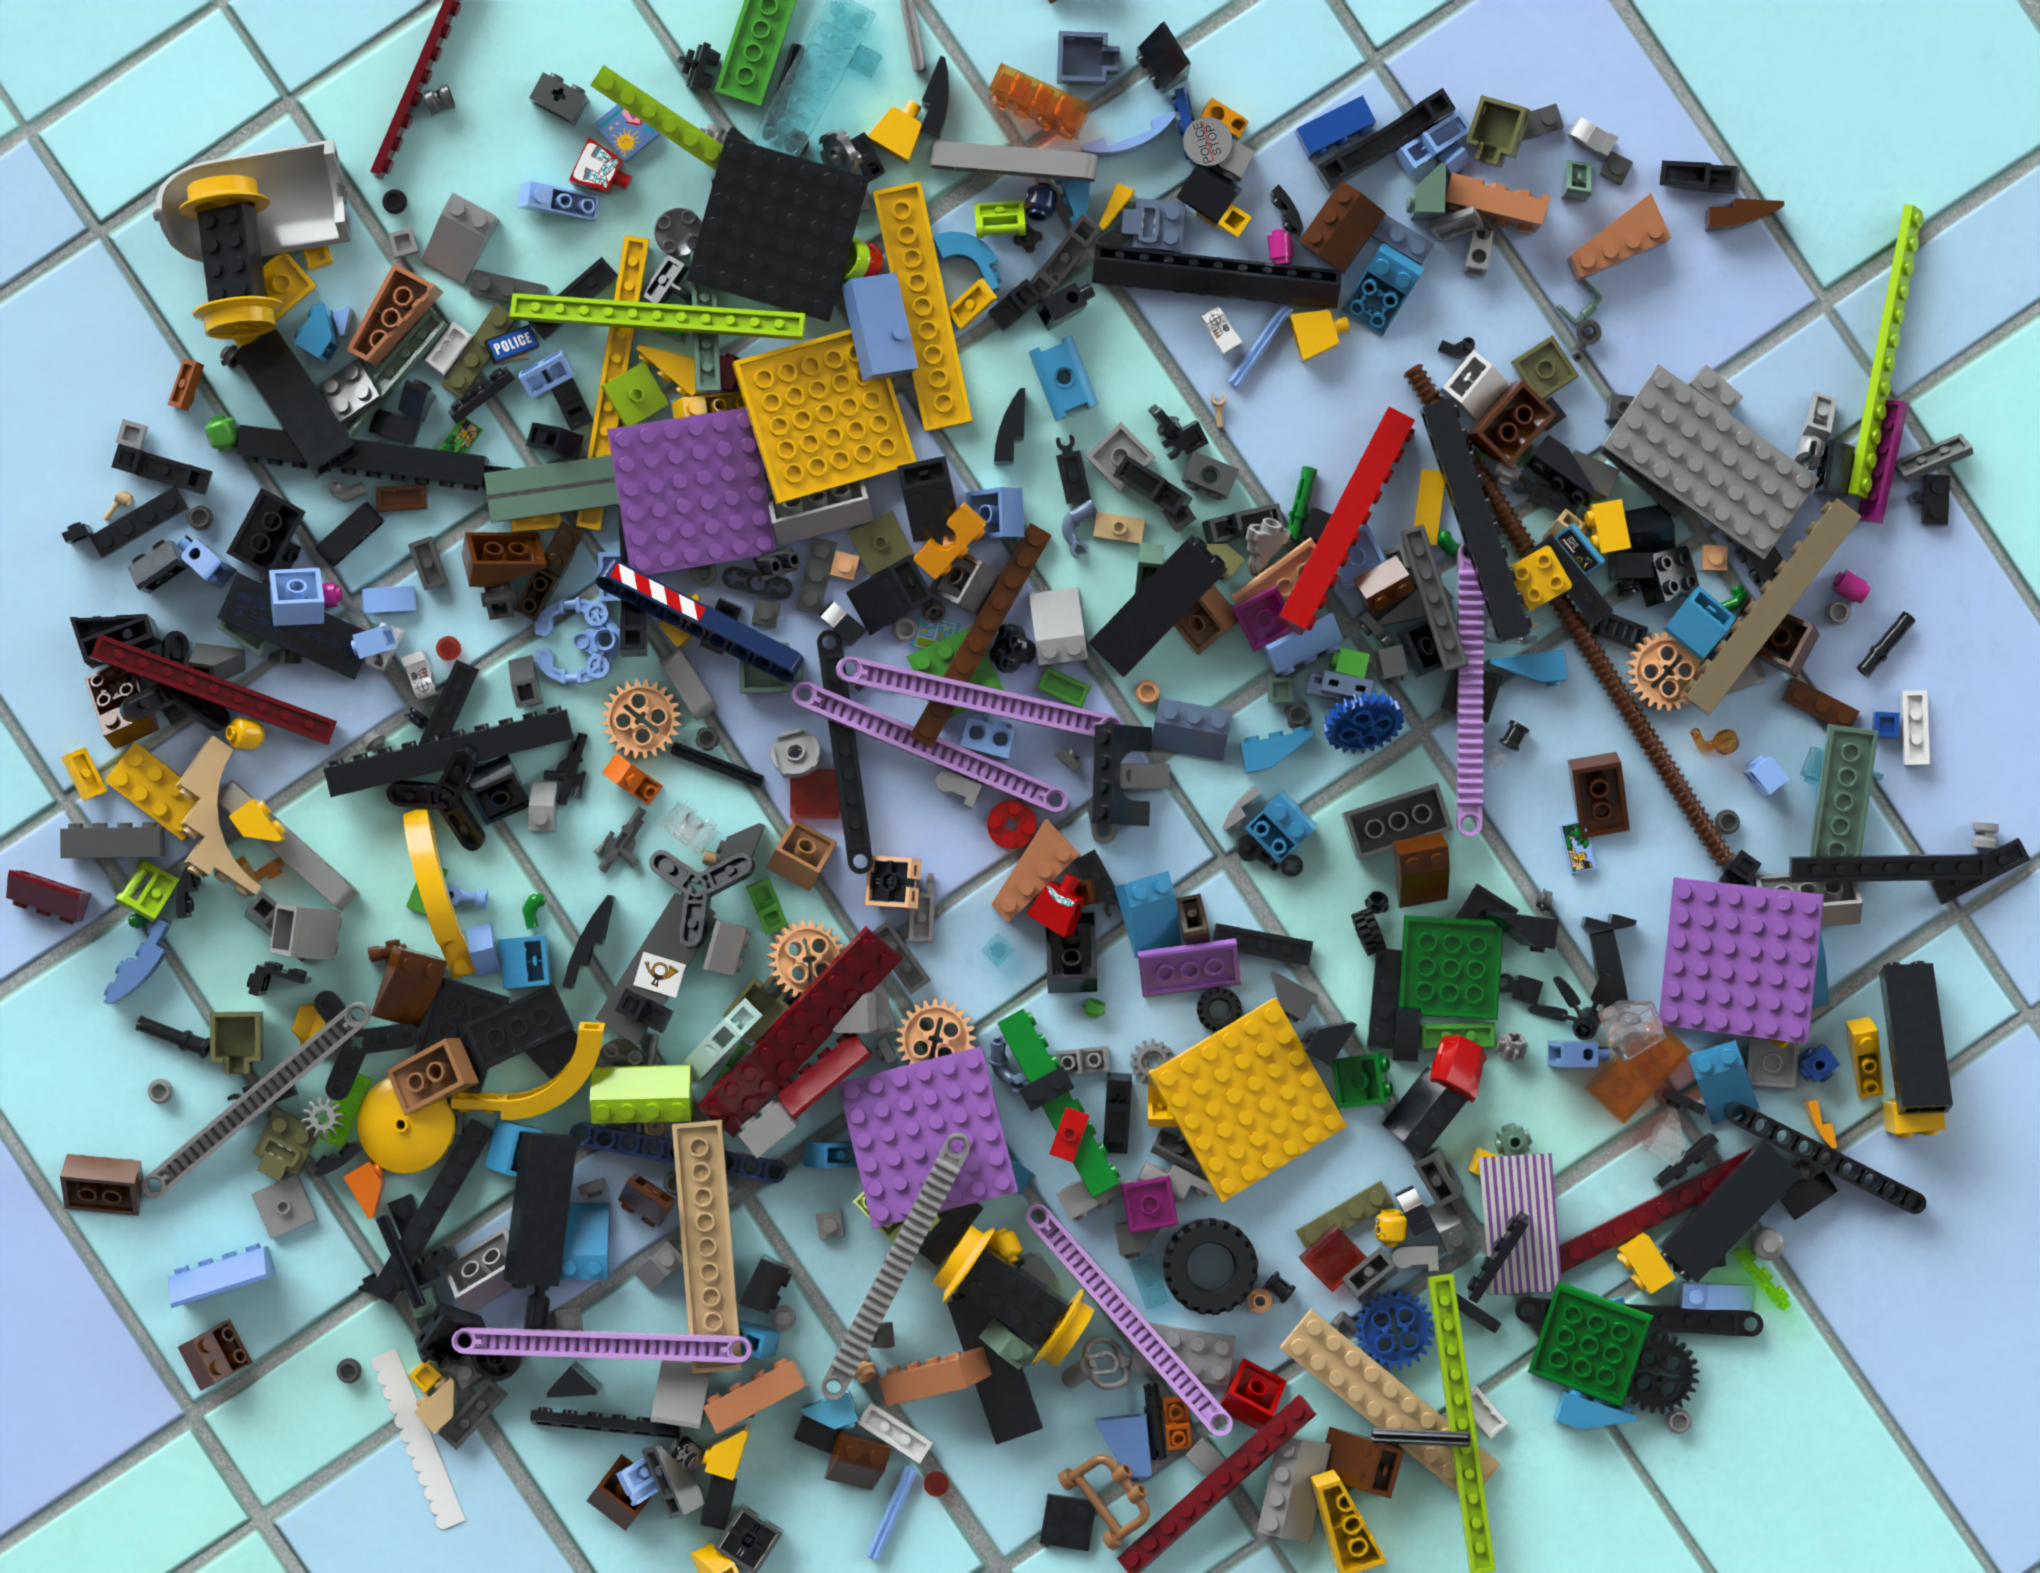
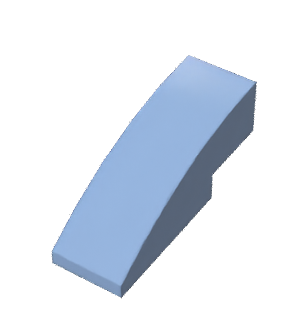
M1459 110L1401 147L1394 156L1408 175L1467 136L1471 126Z

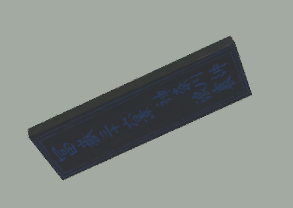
M237 573L217 619L348 678L356 679L365 658L359 659V656L354 654L351 646L352 635L364 632L365 630L324 612V624L273 626L270 587Z

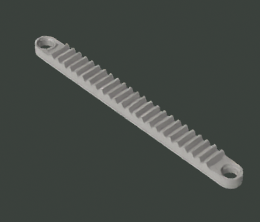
M356 1001L346 1007L148 1174L142 1181L143 1193L152 1199L164 1195L360 1030L370 1020L371 1009L364 1002ZM352 1009H361L364 1012V1019L361 1021L354 1020L351 1016ZM151 1179L160 1181L162 1186L160 1191L150 1189L149 1181Z
M953 1133L944 1143L822 1381L821 1392L827 1399L838 1400L842 1398L864 1358L969 1153L970 1140L965 1134ZM953 1140H962L965 1144V1149L962 1152H954L950 1146ZM832 1380L839 1382L841 1385L840 1391L837 1393L828 1391V1382Z

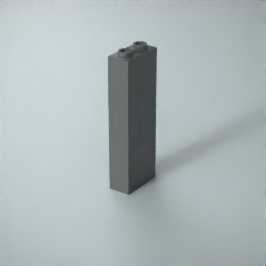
M683 892L681 895L678 893L673 895L595 1018L600 1023H605V1026L636 1046L640 1044L650 1027L615 1011L625 989L636 992L663 1006L670 997L633 985L643 952L686 964L685 973L701 948L688 949L679 940L684 901ZM709 909L706 938L715 926L716 920H719L714 917L716 912L712 909Z

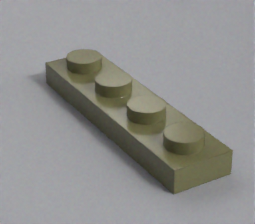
M495 303L441 384L443 387L464 399L491 358L484 344L485 340L508 332L516 321L511 320L509 311Z
M1379 1180L1295 1231L1309 1253L1390 1205L1393 1201Z

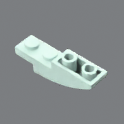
M744 998L680 1065H691L692 1078L698 1082L763 1015Z

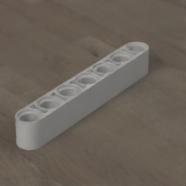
M933 141L930 167L941 170L1094 182L1096 179L1098 155L1083 152Z
M231 779L218 794L217 801L232 814L255 798ZM270 812L269 816L272 820H278L286 832L283 835L286 837V840L283 842L260 840L334 906L343 911L359 891Z

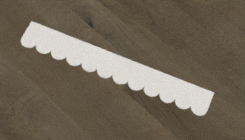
M395 1348L375 1356L371 1361V1366L374 1370L380 1371L377 1375V1381L385 1386L383 1396L391 1400L388 1406L390 1412L398 1414L394 1419V1423L398 1428L403 1429L400 1433L401 1440L409 1443L406 1447V1453L410 1457H415L412 1461V1467L415 1471L420 1472L417 1478L419 1484L427 1486L423 1492L424 1497L427 1500H433L429 1505L431 1513L438 1515L435 1519V1525L439 1529H446L466 1521L430 1430L414 1413L418 1408L416 1405L418 1401L397 1349Z

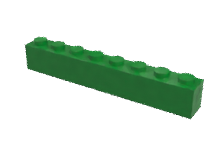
M1021 1009L997 1022L1002 1035L1006 1039L1029 1084L1060 1067L1054 1055L1050 1057L1045 1048L1049 1047L1044 1035L1042 1033L1038 1035L1034 1029L1037 1023L1031 1012L1026 1013L1024 1009ZM1069 1092L1042 1106L1056 1133L1066 1107L1082 1113L1085 1112L1079 1099L1073 1100ZM1089 1120L1076 1152L1073 1165L1093 1199L1119 1185L1117 1179L1121 1176L1114 1164L1109 1166L1105 1158L1109 1154L1102 1142L1097 1144L1093 1136L1096 1134V1130Z

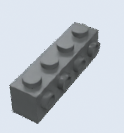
M142 822V827H133V823H117V828H108V823H93V828H83L82 823L68 824V829H60V858L165 857V827H157V822Z

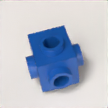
M1820 1044L1816 1048L1809 1047L1800 1054L1802 1058L1798 1060L1800 1065L1798 1071L1806 1081L1811 1080L1816 1083L1818 1081L1821 1083L1827 1081L1833 1076L1832 1071L1840 1066V1063L1824 1044Z

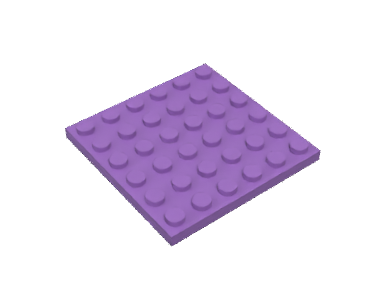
M746 407L607 429L630 567L650 575L751 558L776 550L773 525L768 507L769 499L763 461Z
M1674 877L1658 1025L1808 1044L1825 894Z
M982 1046L838 1083L873 1229L905 1221L944 1143L953 1133L965 1134L970 1140V1150L938 1212L1018 1192ZM956 1139L950 1144L954 1152H962L965 1149V1144L962 1140Z

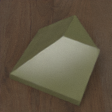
M1206 544V549L1212 555H1218L1225 562V567L1228 570L1219 579L1226 584L1245 559L1228 544Z

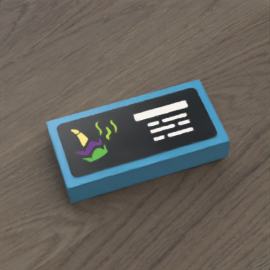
M1574 522L1554 537L1585 576L1605 561Z

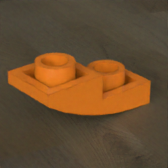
M1179 1395L1162 1397L1167 1451L1192 1448L1187 1404Z

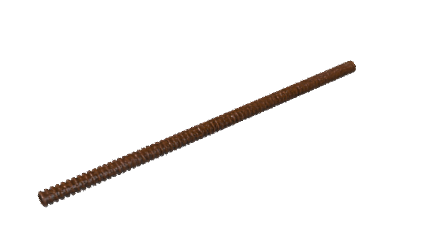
M1418 364L1405 372L1404 378H1408L1409 381L1407 383L1409 385L1412 384V391L1417 392L1416 397L1421 398V404L1426 406L1444 400L1443 396H1439L1440 391L1435 390V383L1432 384L1430 382L1432 380L1431 377L1426 376L1428 372L1426 370L1423 371L1422 364ZM1466 441L1468 450H1473L1476 458V464H1474L1476 473H1480L1483 478L1484 487L1482 491L1484 497L1488 496L1492 505L1490 513L1491 515L1494 514L1496 516L1494 519L1500 522L1499 527H1503V533H1507V540L1512 541L1511 546H1515L1517 549L1515 552L1521 555L1519 557L1521 560L1534 553L1532 548L1535 547V540L1530 539L1531 534H1527L1525 531L1527 530L1526 526L1523 527L1521 525L1523 523L1522 520H1518L1517 517L1519 515L1517 513L1514 514V507L1509 506L1510 501H1506V495H1502L1500 492L1502 489L1497 487L1498 482L1493 481L1492 478L1494 476L1488 473L1490 471L1489 468L1484 467L1486 463L1484 461L1481 462L1480 455L1477 456V449L1472 448L1473 443ZM1567 592L1553 598L1548 603L1549 606L1552 605L1554 607L1552 609L1553 612H1557L1558 615L1556 617L1558 619L1561 618L1562 625L1565 624V631L1570 632L1569 637H1573L1575 640L1573 641L1574 645L1577 644L1579 646L1577 650L1582 651L1583 654L1581 656L1583 658L1586 657V664L1591 665L1590 670H1594V676L1600 679L1598 682L1603 684L1602 689L1607 690V697L1610 696L1612 698L1610 700L1611 703L1616 705L1614 708L1616 710L1619 709V715L1624 717L1623 722L1628 723L1627 728L1633 731L1631 733L1632 736L1635 735L1637 737L1635 741L1640 742L1641 745L1639 747L1641 749L1644 748V755L1649 756L1648 761H1652V767L1658 770L1656 774L1661 775L1660 780L1665 781V788L1670 789L1669 794H1673L1674 801L1677 800L1678 808H1682L1681 813L1686 814V821L1689 820L1691 822L1689 824L1690 827L1695 829L1693 832L1695 834L1698 833V839L1703 841L1702 846L1707 847L1706 852L1711 854V860L1714 859L1716 861L1714 865L1721 866L1730 861L1735 854L1733 852L1730 853V846L1725 845L1726 840H1722V834L1716 831L1718 827L1713 826V820H1709V813L1704 812L1705 807H1701L1700 800L1697 801L1696 793H1692L1693 788L1688 787V780L1685 781L1683 779L1685 777L1684 774L1679 773L1681 769L1679 767L1676 768V762L1671 760L1672 755L1667 754L1668 749L1662 746L1664 744L1663 741L1660 742L1658 740L1660 736L1655 735L1654 732L1656 730L1654 728L1651 729V722L1646 721L1647 716H1643V710L1637 707L1639 704L1634 702L1635 697L1630 696V689H1626V683L1621 682L1622 677H1618V671L1613 669L1614 664L1609 663L1608 660L1610 658L1604 655L1606 653L1605 650L1600 649L1602 645L1600 643L1597 644L1596 637L1593 638V631L1588 630L1589 625H1585L1583 622L1585 621L1584 617L1581 618L1579 616L1581 613L1576 611L1575 608L1577 606L1575 604L1572 605L1571 602L1573 600L1567 597Z

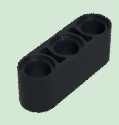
M366 502L319 542L314 549L333 568L384 523V519L369 502Z

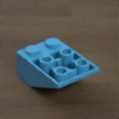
M1382 243L1341 311L1383 336L1425 268L1385 243Z

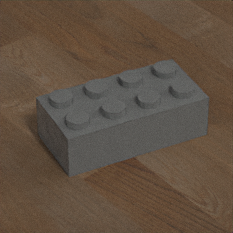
M1438 783L1341 813L1356 860L1392 850V841L1440 832L1445 833L1453 830Z

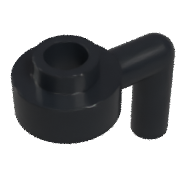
M1252 835L1242 836L1237 841L1236 852L1242 859L1246 861L1257 859L1272 871L1279 869V863L1262 851L1261 844ZM1251 843V849L1245 851V844Z

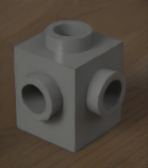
M510 581L495 587H485V592L481 593L482 606L487 608L489 620L514 617V603H518L516 588H511Z

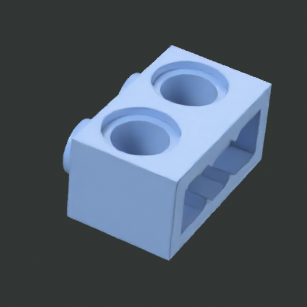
M561 349L520 371L519 380L530 399H533L574 377L575 370L564 350Z
M391 624L352 635L351 646L354 654L358 655L359 659L398 648Z
M975 714L973 719L967 718L960 746L1008 760L1016 731L1011 729L1012 724L998 721L997 725L987 723L988 718ZM974 726H979L984 731L983 737L979 740H974L969 735L970 729ZM999 732L1006 734L1008 738L1007 743L1004 746L995 745L993 742L995 734Z
M1756 756L1746 764L1747 769L1743 772L1760 796L1770 795L1789 780L1772 756Z

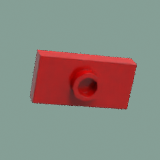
M1066 1107L1049 1155L1073 1163L1090 1115Z

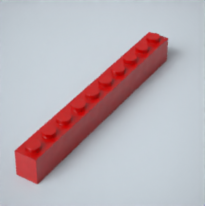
M1390 406L1388 407L1283 606L1276 623L1301 636L1306 629L1311 631L1317 620V617L1313 615L1317 608L1322 610L1328 599V596L1324 595L1328 587L1333 589L1339 578V575L1335 574L1338 567L1344 568L1350 554L1346 552L1349 546L1355 547L1361 536V533L1357 532L1360 525L1366 526L1372 512L1368 511L1371 504L1376 505L1383 493L1379 490L1382 483L1387 484L1394 472L1390 469L1393 462L1398 464L1405 451L1401 449L1404 441L1409 443L1415 432V429L1411 428L1415 422L1414 419Z

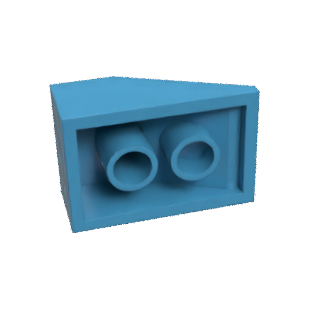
M1169 871L1114 887L1135 958L1138 957L1137 951L1167 948L1181 944L1176 895Z
M1735 1038L1688 1054L1712 1124L1726 1120L1724 1109L1731 1102L1742 1103L1754 1110L1760 1109ZM1741 1108L1735 1109L1733 1118L1743 1114Z
M570 1203L560 1280H607L610 1277V1203Z

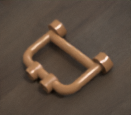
M1099 1454L1093 1456L1074 1470L1066 1468L1058 1474V1480L1066 1490H1071L1077 1485L1110 1528L1103 1533V1541L1109 1549L1115 1550L1123 1545V1538L1148 1521L1150 1509L1144 1499L1147 1496V1490L1140 1483L1135 1486L1129 1479L1132 1476V1470L1127 1464L1123 1463L1119 1466L1112 1457ZM1100 1464L1106 1465L1111 1470L1114 1481L1122 1485L1128 1500L1136 1504L1140 1510V1515L1123 1527L1118 1524L1083 1476Z

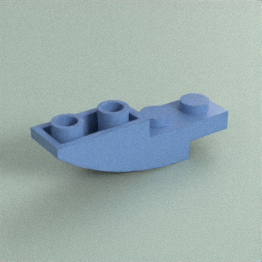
M158 918L157 922L151 923L147 931L149 937L146 943H141L136 951L135 956L138 957L137 960L126 958L125 961L122 960L117 966L115 973L118 975L114 983L110 982L105 989L104 996L106 998L104 1003L114 1004L124 999L144 984L156 971L169 951L161 943L172 922L164 918Z

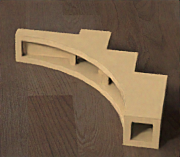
M211 736L206 740L175 786L180 790L179 794L190 801L192 799L195 800L179 825L184 828L183 832L193 839L199 838V841L183 864L188 866L187 870L191 874L199 878L201 876H209L213 871V876L223 883L228 881L234 885V890L244 897H252L258 893L261 886L250 878L234 860L224 841L218 817L219 783L224 766L234 749L215 736Z

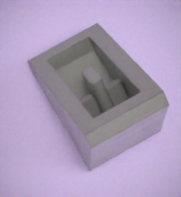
M873 991L863 994L834 1027L833 1031L835 1033H870L877 1030L876 994Z

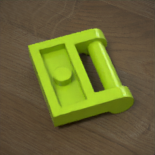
M1023 200L975 203L977 239L984 238L986 235L1018 233L1019 236L1026 235Z
M141 859L136 866L137 870L124 891L117 895L115 902L155 922L179 884L180 879ZM146 874L151 875L152 878L138 900L132 899V895Z

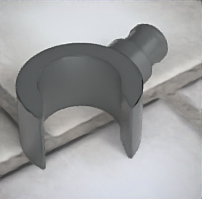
M282 650L279 653L269 654L268 660L270 662H279L280 664H301L302 656L291 651Z

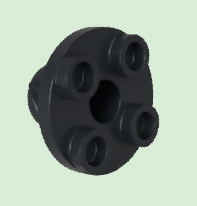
M1002 624L989 656L1000 672L1010 674L1015 672L1022 663L1029 664L1034 660L1036 646L1026 637L1023 628L1019 625Z

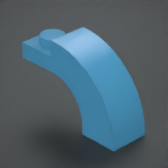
M951 231L933 236L934 243L943 262L953 258H963L971 261L977 266L983 279L994 293L999 291L998 284L1002 282L996 269L991 270V267L998 265V259L987 244L977 239V237L963 232Z

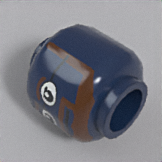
M1040 182L1037 185L1030 186L1026 191L1023 204L1024 211L1028 214V217L1035 221H1045L1047 218L1052 217L1058 199L1057 193L1047 183Z

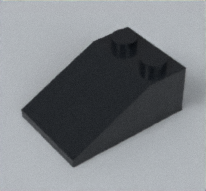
M1164 21L1137 48L1138 56H1136L1142 69L1147 68L1151 75L1149 80L1154 89H1160L1162 94L1188 79L1191 62Z
M1094 912L1080 914L1073 936L1064 938L1046 927L1048 993L1097 992Z

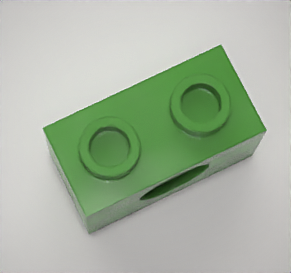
M1341 647L1337 652L1332 653L1329 668H1332V672L1365 678L1370 654Z

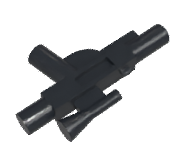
M578 732L576 741L571 742L567 758L558 764L556 771L544 770V780L563 781L557 800L559 804L567 805L573 786L576 789L572 796L577 798L582 796V787L587 772L582 771L581 775H578L577 771L580 762L583 761L582 753L588 737L587 734Z

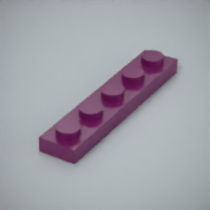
M1886 400V416L1882 420L1880 429L1881 441L1877 445L1876 450L1877 462L1871 475L1872 488L1868 492L1867 499H1861L1858 514L1862 517L1859 521L1883 524L1909 406L1907 402Z

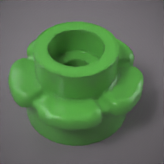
M1087 998L1086 1003L1082 1004V1008L1085 1009V1015L1097 1019L1099 1016L1105 1015L1104 1009L1106 1004L1098 999Z

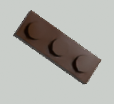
M1796 678L1791 679L1781 699L1831 725L1852 727L1860 712Z

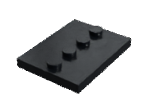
M443 977L440 987L428 1008L415 1054L445 1038H460L479 1082L468 1089L482 1092L489 1069L483 1071L463 1025L508 1005L510 997Z

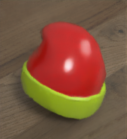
M853 237L842 279L849 281L854 278L878 275L883 267V256L880 249L873 243L861 242L857 237Z

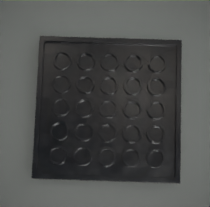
M726 136L686 281L796 313H805L807 316L829 322L870 178Z

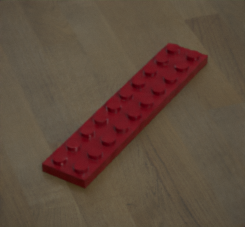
M865 926L696 1105L697 1108L711 1120H722L723 1130L734 1138L741 1130L740 1126L753 1117L779 1090V1087L790 1079L834 1032V1027L861 996L872 992L903 959L901 955Z

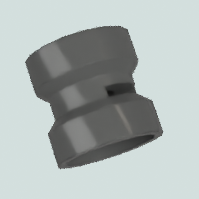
M447 84L440 86L438 90L424 92L431 115L438 114L442 109L450 110L455 108V103Z

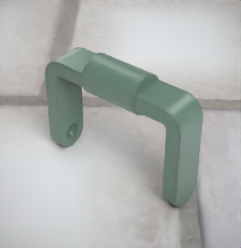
M1585 279L1581 283L1596 299L1580 312L1581 315L1577 319L1560 304L1556 306L1574 325L1579 324L1584 318L1588 319L1597 310L1596 306L1602 300V295Z

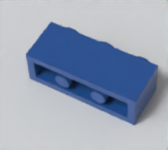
M1362 95L1298 127L1295 134L1308 159L1313 156L1318 159L1328 154L1329 148L1335 145L1337 148L1343 147L1351 142V137L1357 134L1359 137H1362L1372 132V127L1375 125L1376 120Z

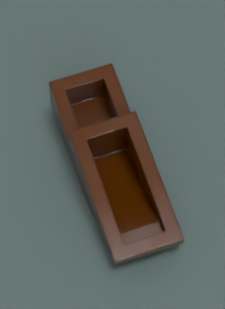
M1735 198L1731 202V208L1709 207L1706 210L1705 231L1734 229L1753 224L1779 211L1784 207L1785 201Z

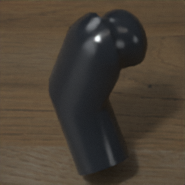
M1465 337L1456 344L1442 340L1437 351L1452 358L1461 359L1474 350L1475 341L1471 337Z

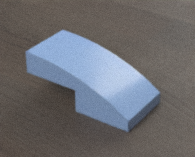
M415 586L362 589L363 614L416 611Z

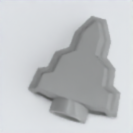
M1264 518L1262 524L1249 525L1245 539L1248 541L1247 550L1250 552L1248 569L1251 575H1259L1268 566L1270 558L1278 554L1281 546L1288 542L1292 532L1283 528L1279 521L1272 518Z

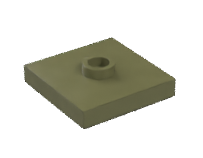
M1553 335L1510 362L1520 379L1524 380L1543 400L1579 377Z
M892 510L875 518L874 521L867 522L848 532L870 577L909 554L910 556L914 555Z

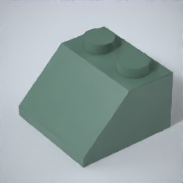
M1441 163L1415 187L1413 193L1409 194V198L1406 201V213H1410V220L1432 221L1444 215L1446 163Z

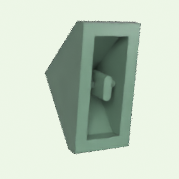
M1567 160L1561 198L1586 202L1592 192V165L1590 163Z

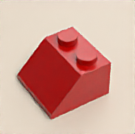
M1243 1358L1223 1395L1220 1405L1230 1416L1259 1431L1272 1419L1287 1381Z

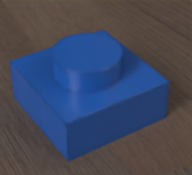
M1873 712L1872 730L1879 731L1878 737L1899 738L1900 713Z

